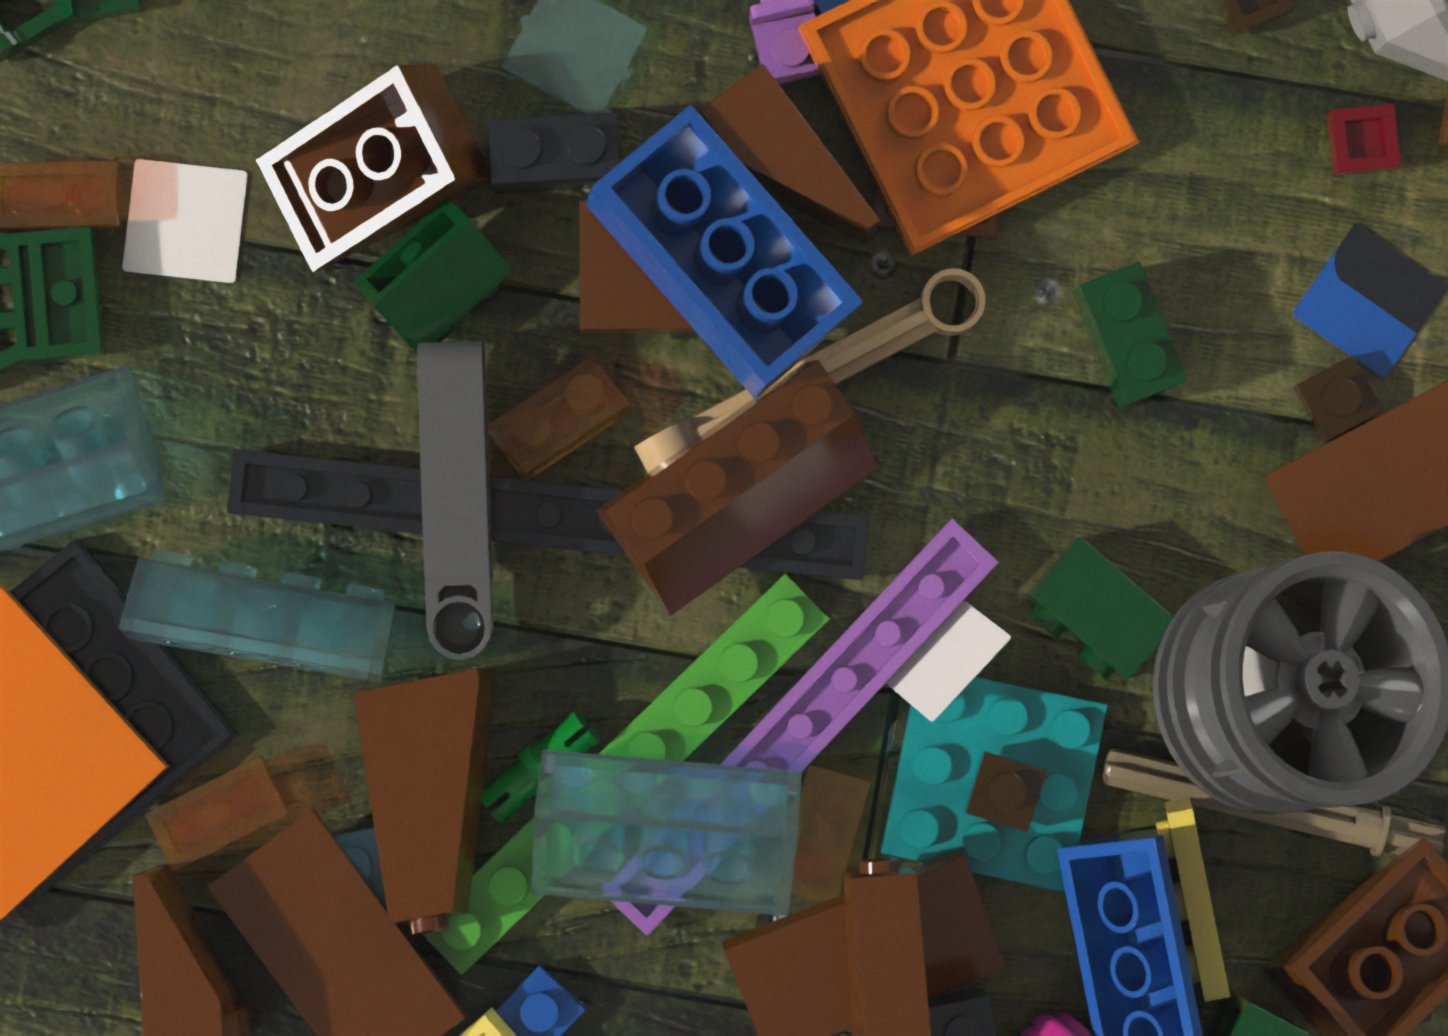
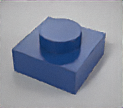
M539 964L496 1009V1012L519 1036H561L585 1011L586 1007L545 967Z

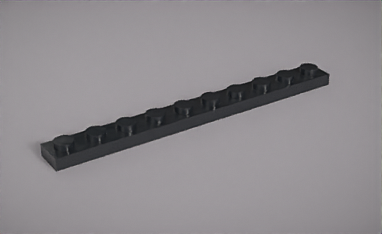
M234 449L227 513L423 534L421 469ZM490 476L492 542L627 556L596 512V509L623 490ZM817 511L739 568L863 581L870 517Z

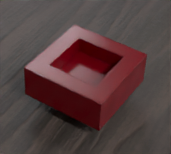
M1394 103L1334 109L1326 114L1333 176L1391 171L1401 167Z

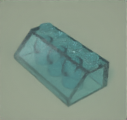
M130 365L0 405V552L16 549L24 544L65 531L77 530L87 524L129 511H137L148 505L166 500L160 457Z
M156 550L154 560L138 558L119 630L128 639L382 683L395 612V603L383 601L384 590L363 585L347 584L345 594L320 590L321 579L294 573H283L282 583L256 579L258 568L233 562L221 561L218 572L193 567V556L164 550Z
M542 750L534 815L532 894L788 916L799 830L802 772Z

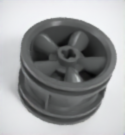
M1336 551L1317 552L1285 560L1269 567L1230 575L1212 582L1190 597L1178 610L1163 635L1158 648L1153 675V699L1158 725L1167 748L1186 776L1203 792L1229 807L1249 813L1273 815L1378 801L1396 793L1412 782L1427 767L1444 738L1448 727V643L1434 612L1415 587L1388 566L1362 555ZM1282 595L1295 599L1317 612L1321 616V632H1310L1300 637L1296 627L1275 596ZM1246 646L1278 662L1275 674L1276 689L1264 690L1245 696L1243 660ZM1355 718L1352 732H1350L1346 724ZM1292 719L1303 727L1313 729L1308 775L1299 772L1285 763L1268 746Z

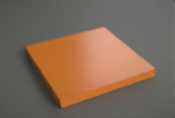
M850 0L800 24L798 27L804 44L911 257L1140 143L1069 0Z
M0 582L1 923L170 766Z

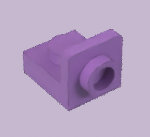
M760 0L761 4L751 6L749 19L760 65H765L780 87L821 79L798 31L800 24L815 18L814 0Z

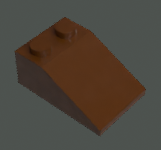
M761 64L700 109L702 118L773 198L862 243L867 242L875 235L880 219L764 64Z
M437 65L395 66L257 159L312 272L320 271L426 217L447 197L454 202L491 178V171Z
M1426 838L1418 840L1309 925L1264 968L1321 1036H1407L1448 996V864Z
M168 865L154 866L133 875L143 1036H252L253 1025L250 1004H240V992L237 983Z

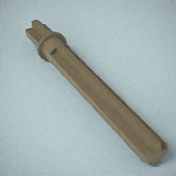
M1118 748L1110 749L1105 758L1102 781L1109 786L1168 800L1190 797L1191 805L1367 847L1370 848L1371 855L1377 857L1381 855L1382 851L1400 855L1423 838L1427 839L1440 856L1443 851L1444 844L1442 841L1446 831L1445 827L1391 814V808L1388 806H1381L1379 811L1350 805L1273 815L1249 813L1229 807L1213 799L1197 787L1176 762Z

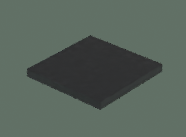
M75 538L11 590L10 593L170 767L35 890L34 893L38 898L51 890L240 735L80 538Z

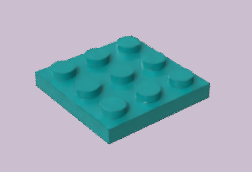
M975 677L934 721L928 720L910 704L880 853L926 863L962 849L972 873L1065 892L1057 848L1080 841L1108 705ZM983 751L1047 771L1028 833L964 812Z

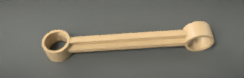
M956 268L942 270L929 279L918 299L802 359L780 379L803 363L819 360L836 385L935 332L945 336L962 334L968 331L983 314L986 302L984 289L979 280L965 270ZM956 281L966 286L973 294L975 309L972 315L964 321V324L947 325L940 322L932 314L930 296L933 288L938 283ZM745 389L636 445L634 448L647 473L753 399V396Z

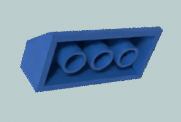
M691 104L591 188L585 204L587 208L754 399L759 397L801 361L863 303V300Z
M1155 829L1116 833L1057 848L1093 1035L1203 1036L1163 835Z

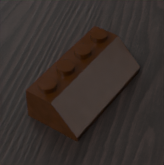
M815 360L801 364L770 386L759 397L750 400L596 509V512L667 614L671 616L872 473L878 466L855 412L820 361Z

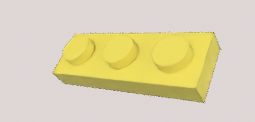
M1190 797L1167 801L1164 803L1168 820L1155 822L1157 831L1164 837L1168 859L1176 858L1180 882L1173 883L1180 922L1188 920L1193 942L1192 945L1185 946L1192 983L1201 982L1205 1002L1229 998L1230 992Z

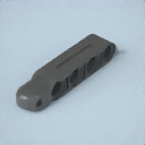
M483 340L419 342L417 348L426 629L429 641L437 652L450 659L465 660L476 657L486 649L492 639L494 627L485 346Z

